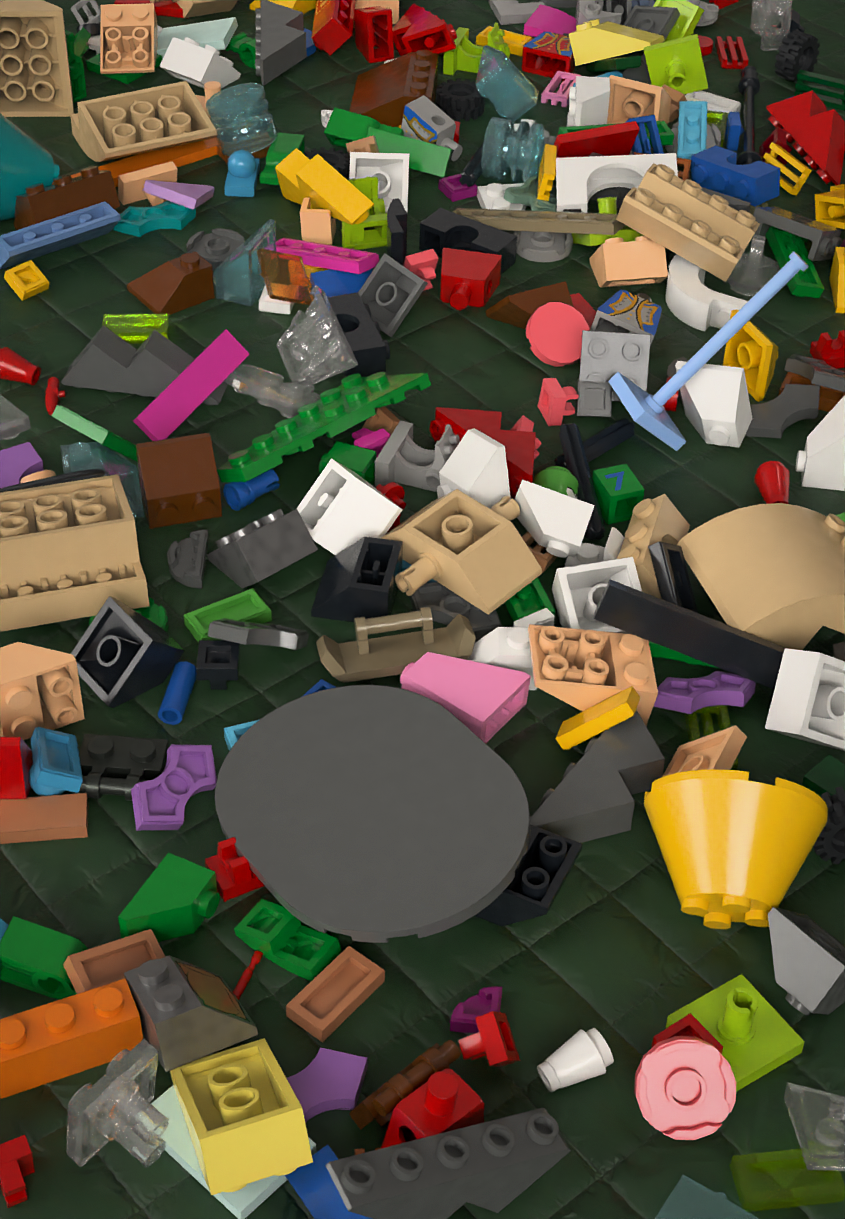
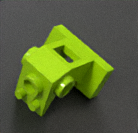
M495 23L491 32L489 31L487 46H477L468 39L469 29L459 27L456 31L457 39L454 40L456 49L444 52L443 74L454 75L456 70L488 75L503 70L510 59L509 46L503 40L505 31L503 29L500 30L498 23Z
M378 177L352 178L348 180L370 199L374 206L368 210L369 216L362 223L351 225L342 221L343 248L360 250L387 246V213H385L383 198L378 199ZM366 227H374V228H375V229H372V230H364V228H366Z

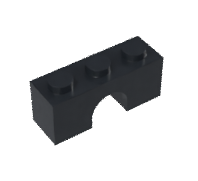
M439 208L420 222L419 250L427 251L434 249L440 258H442L443 248L502 255V274L516 263L517 236Z
M358 293L320 298L321 327L329 343L338 342V362L345 376L361 374V377H367L378 372H386V360L390 359L389 344L387 340L382 339L379 324L373 322L369 305H364Z

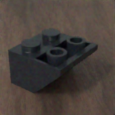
M363 537L329 559L311 609V617L354 622V618L358 617L368 619L391 615L399 589L395 582V576L402 572L403 542Z
M531 825L527 854L522 857L520 864L514 871V879L502 894L474 916L499 926H505L546 915L576 862L583 844Z

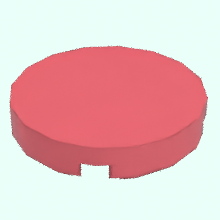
M549 302L539 307L528 320L526 338H529L530 349L533 354L543 363L554 367H564L580 360L582 331L590 330L583 315L574 307L562 302Z
M674 1036L656 1043L642 1057L635 1073L634 1094L643 1117L656 1130L675 1140H697L713 1134L723 1125L722 1122L727 1118L728 1113H731L736 1102V1080L729 1062L714 1045L697 1037Z

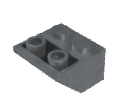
M279 509L216 541L218 549L207 554V557L212 564L237 585L245 588L267 578L318 549L298 510L296 509L284 515L282 510Z

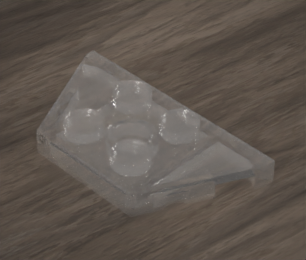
M317 285L310 292L315 298L306 312L298 310L291 321L290 327L283 333L276 344L292 383L299 389L306 388L358 365L326 293Z

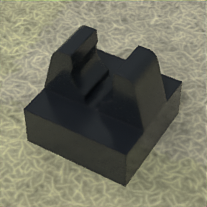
M199 640L196 666L197 680H210L211 690H227V680H238L240 643L226 640Z

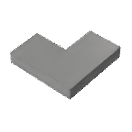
M488 0L501 25L526 23L540 4L545 5L544 2L518 3L517 0Z

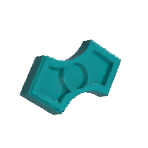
M165 201L162 204L151 207L129 206L120 214L121 220L114 227V230L137 237L158 229L182 230L196 217V208L192 210L170 201Z

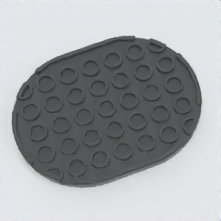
M378 685L336 687L305 695L278 707L257 721L238 739L224 759L216 781L215 805L219 822L226 839L236 838L234 845L238 856H244L248 860L251 871L294 917L322 933L331 931L351 936L352 941L387 943L390 938L417 934L418 938L445 931L466 921L490 905L512 882L515 877L514 871L520 864L522 857L527 854L530 842L529 805L525 790L512 768L443 706L425 696L400 688Z

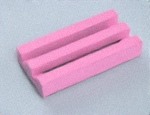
M557 71L542 92L541 103L546 104L550 99L551 105L556 106L560 101L562 102L561 107L567 108L569 105L570 86L573 87V83L576 82V76L581 75ZM560 84L559 90L556 93H554V91Z

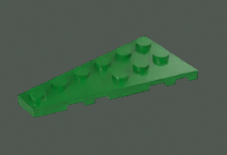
M378 372L369 377H361V374H352L341 380L342 385L321 393V399L317 402L300 407L298 409L299 414L293 418L278 422L275 425L276 429L271 433L263 434L253 439L252 446L229 455V461L217 469L221 482H247L282 464L284 461L282 456L291 455L296 452H305L314 447L313 439L325 433L328 438H332L376 415L375 408L397 404L405 400V391L411 389L422 391L432 386L428 374L386 375V372Z

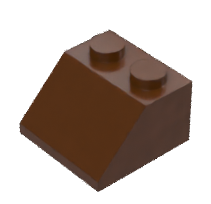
M210 433L136 444L141 498L150 529L222 517L220 484Z

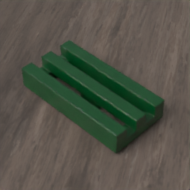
M805 70L798 72L794 96L813 90L827 107L845 111V80ZM804 80L810 81V82H814V83H818V84H822V85H826V86H830V87H835V88L843 89L844 92L832 90V89H830L829 87H825V86H821V85H820V86H816V85L804 83Z

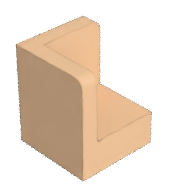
M304 198L300 209L302 241L332 245L336 232V219L331 218L330 210L311 209L310 198Z

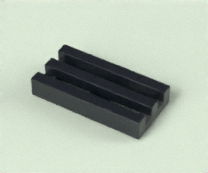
M657 542L648 546L661 599L698 613L682 547L664 542Z

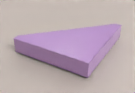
M146 180L143 191L193 210L213 197L215 187Z

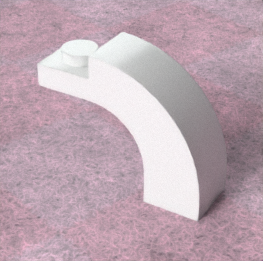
M676 254L669 265L665 295L668 308L682 322L705 332L709 326L721 329L730 320L731 311L740 310L748 301L704 286L706 270Z

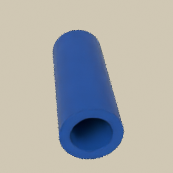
M178 662L173 669L158 711L159 719L166 724L176 725L182 721L197 678L196 667L193 664Z

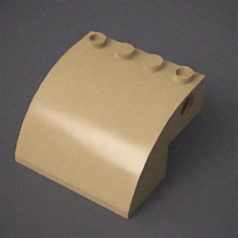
M783 503L757 504L717 516L695 528L678 542L677 545L682 547L685 560L727 625L785 648L803 650L822 626L845 634V522L836 515L829 513L828 516H825L802 506Z

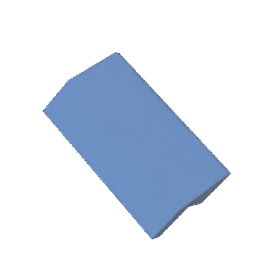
M104 201L1 235L0 270L108 234L121 220L120 214Z

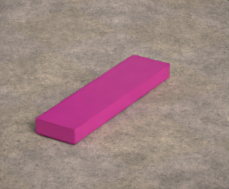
M289 238L279 239L264 247L265 258L355 274L366 272L376 267L379 262V254Z
M227 329L224 330L133 422L152 441L166 439L250 354Z

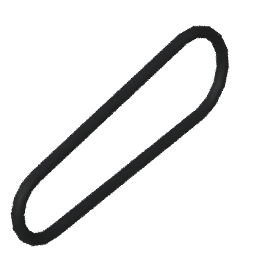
M102 469L76 471L0 488V492L104 476L105 471Z

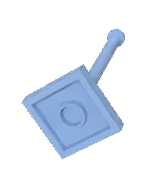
M793 251L788 256L791 260L654 395L648 394L617 372L608 382L633 420L674 450H679L687 441L671 420L663 405L800 270L804 272L809 267L808 264Z

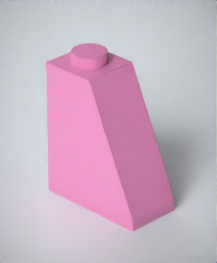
M427 652L417 662H412L405 667L400 677V683L402 684L401 689L425 696L443 706L486 744L527 704L531 676L518 670Z

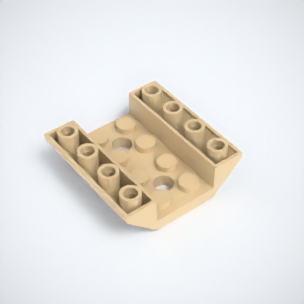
M653 163L647 170L638 189L633 187L625 196L616 220L726 282L760 223L755 221L756 218L751 213L745 210L737 211L728 206V201L723 197L715 194L711 196L702 191V187L698 183L689 179L684 181L674 175V170L670 167Z

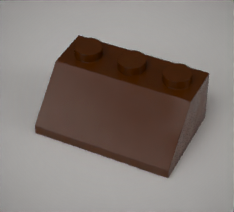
M93 166L80 170L81 176L71 178V175L54 178V184L44 187L43 183L26 187L25 194L16 196L15 229L19 230L104 201L113 209L121 207L111 171L99 170L98 166Z

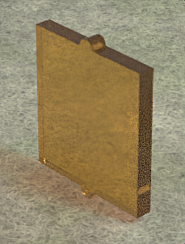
M261 248L256 251L262 270L260 274L264 278L270 299L309 306L315 303L309 285L310 278L307 277L301 256Z

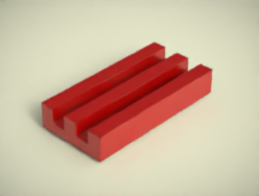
M716 36L715 47L722 69H743L748 66L749 60L742 37H736V41H733L731 36H726V41H722L721 36ZM725 48H728L731 62H728Z

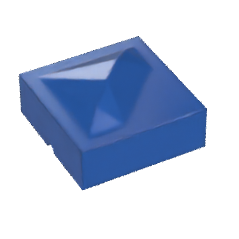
M729 112L725 130L726 148L730 151H737L739 137L743 134L744 128L739 112Z

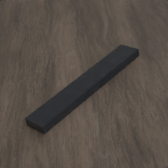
M609 580L594 612L595 620L775 689L785 647L619 582Z

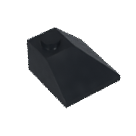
M109 596L71 654L76 659L78 675L108 707L115 708L162 684L185 650L164 629L116 598Z

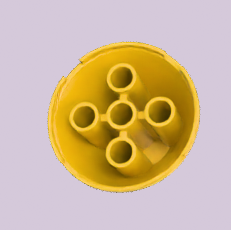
M710 769L685 771L670 774L652 782L651 791H645L644 807L681 904V911L686 914L704 917L703 925L713 929L731 928V922H745L747 925L754 927H769L768 913L773 907L778 908L827 823L828 807L818 794L802 785L778 777L775 778V786L748 781L749 772L738 770Z

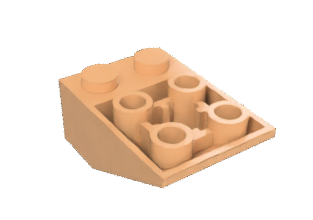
M154 3L101 5L100 73L155 72L158 38Z
M529 624L528 633L535 687L584 711L633 686L640 696L636 710L647 726L658 695L649 640L633 634Z

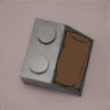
M170 955L161 959L149 960L140 967L124 972V977L127 980L140 1015L142 1032L165 1072L258 1035L256 1025L222 976Z

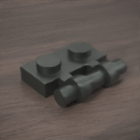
M84 734L79 751L83 782L78 793H87L88 798L101 799L103 794L125 796V800L132 801L131 789L135 784L153 780L163 773L167 761L166 751L169 748L168 740Z

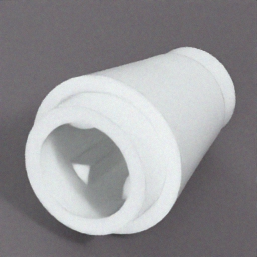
M592 1028L587 1032L580 1029L546 1058L543 1063L539 1064L537 1071L546 1088L552 1093L559 1088L562 1089L605 1074V1067L612 1064L614 1059L608 1044L596 1028Z

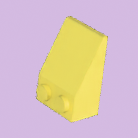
M599 19L576 25L577 30L569 33L575 66L644 50V47L665 41L663 35L609 21L600 23Z
M265 1038L204 1056L170 1070L199 1166L211 1196L221 1192H235L244 1188L248 1183L273 1175H287L300 1166L313 1163L302 1106Z

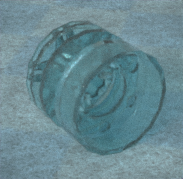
M245 83L231 86L219 91L207 100L206 109L211 116L210 120L214 127H218L216 129V138L224 155L230 156L237 150H246L254 153L269 146L277 139L278 131L273 116L267 112L269 103L265 99L266 93L261 84Z
M492 117L489 121L483 143L481 163L483 177L503 181L509 169H511L513 183H520L522 177L525 183L530 177L538 176L545 146L543 124L533 123L530 128L528 122L522 121L517 133H515L512 119Z

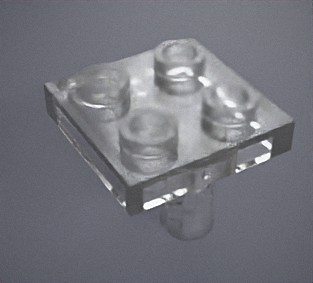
M145 1039L131 1051L124 1049L119 1052L109 1063L106 1074L93 1086L90 1083L82 1086L68 1104L67 1155L81 1168L109 1141L114 1139L145 1168L151 1166L166 1148V1141L160 1136L166 1130L169 1119L150 1103L154 1099L159 1051Z

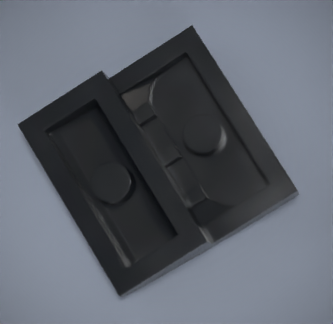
M397 198L392 200L387 213V255L403 265L405 256H407V212L400 199Z

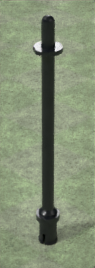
M746 66L742 69L741 80L738 85L739 92L744 96L743 152L739 154L736 165L751 164L758 160L762 161L760 154L755 152V95L759 92L760 81L757 78V69L753 66Z

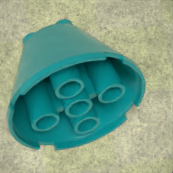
M0 113V221L15 218L16 196L25 194V188L41 183H43L44 187L52 185L53 179L59 177L60 168L58 164H54L53 157L47 150Z

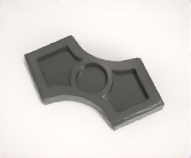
M795 353L787 359L785 371L801 375L809 379L811 384L845 392V371L829 366L824 360Z
M785 384L783 392L775 399L761 404H750L752 421L746 436L782 438L784 430L791 424L803 419H815L818 417L820 386Z
M438 582L426 583L409 596L413 611H419V608L430 607L433 622L448 626L458 614L468 618L476 640H480L497 627H502L496 609L488 615Z
M223 618L210 622L208 637L244 645H270L297 650L307 647L309 633L305 630L273 623H251Z

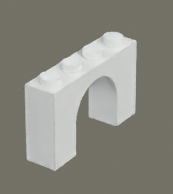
M676 153L556 158L557 212L588 213L587 204L589 199L598 191L606 188L625 187L632 189L635 187L638 189L647 170L653 163L670 167L674 170V175L678 177Z

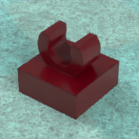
M778 126L759 147L762 162L766 160L763 158L764 154H770L772 149L769 146L772 142L778 144L789 153L792 151V148L787 145L786 132ZM780 155L777 156L776 159L783 165L787 164L785 159Z

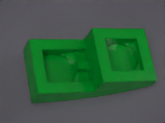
M261 899L234 928L235 935L255 951H261L263 956L271 962L308 981H312L342 952L338 938L301 925L300 920L283 906Z

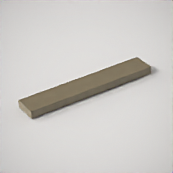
M457 208L452 211L499 230L615 235L625 226V224L616 220L618 214Z

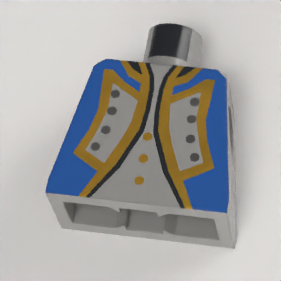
M424 95L405 105L401 129L404 131L403 136L452 149L450 160L456 161L460 157L463 147L453 141L456 129L455 121Z
M619 290L598 308L590 331L650 334L651 347L662 308L652 303L651 298L645 293L635 295L626 290Z

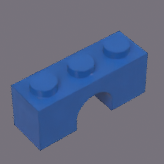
M716 145L691 155V180L698 183L701 187L750 202L752 206L760 205L779 196V167L759 160L751 164L736 165L737 153Z

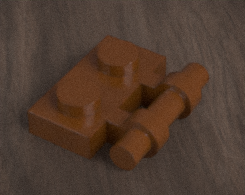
M447 1040L441 1046L438 1043L434 1044L363 1100L349 1115L360 1130L374 1119L380 1127L391 1119L395 1106L401 1100L425 1084L433 1073L447 1068L450 1069L449 1065L461 1056L459 1047L452 1040Z

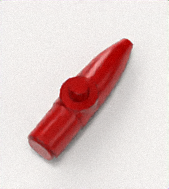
M56 377L48 379L45 393V406L49 415L53 414L60 398L66 397L65 390L59 391L60 381Z

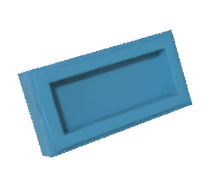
M237 150L228 158V173L224 186L225 196L254 197L260 170V158H254L249 151Z
M35 727L30 739L33 765L29 770V784L31 788L40 796L61 795L65 791L78 793L83 777L76 736L42 727Z

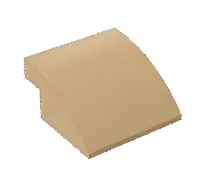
M0 0V113L4 117H71V114H75L63 9L44 0Z
M187 81L77 102L78 113L71 114L73 136L85 154L96 162L203 141L217 135L216 128Z
M118 474L0 492V632L96 616L109 596L116 598L131 609L150 606L146 577L140 562L135 519Z

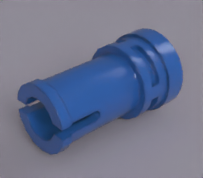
M270 469L247 482H229L224 485V497L232 509L239 511L245 508L246 505L253 503L255 498L278 489L279 483L277 481H279L276 472Z

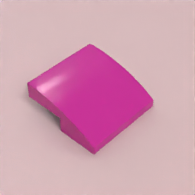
M540 4L524 24L523 35L537 37L543 32L561 35L564 33L569 34L576 31V18L561 10Z

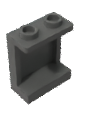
M779 207L755 208L753 216L760 225L752 237L753 240H767L766 233L770 226L811 240L812 246L808 259L812 261L831 259L834 256L835 247H841L842 238H839L841 229Z

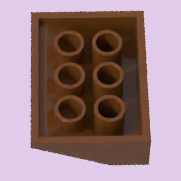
M418 50L359 74L350 112L371 117L380 122V124L399 127V125H402L406 104L423 95L433 103L435 102L438 54L432 53L429 50Z

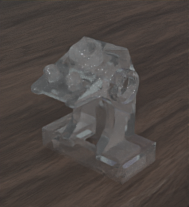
M753 0L750 28L754 30V33L761 35V50H778L779 46L783 44V39L787 38V34L790 33L792 0ZM782 21L781 28H776Z

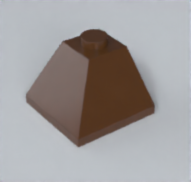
M197 252L185 253L181 257L167 261L128 283L127 290L159 318H163L214 298L212 264Z
M564 281L508 295L485 312L488 318L526 330L528 320L539 307L549 302H562L572 307L574 306L567 283Z

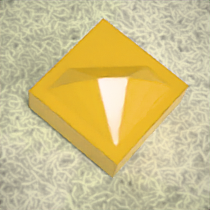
M32 260L5 271L4 279L22 301L49 289L50 282Z

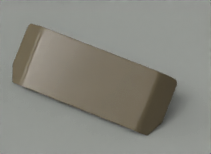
M430 607L419 608V611L368 619H365V617L354 618L356 641L338 644L328 636L322 635L316 641L321 663L334 678L341 682H354L402 674L408 664L417 662L427 652L467 660L472 655L476 636L469 619L461 614H458L447 627L433 629ZM421 627V631L368 639L370 634Z

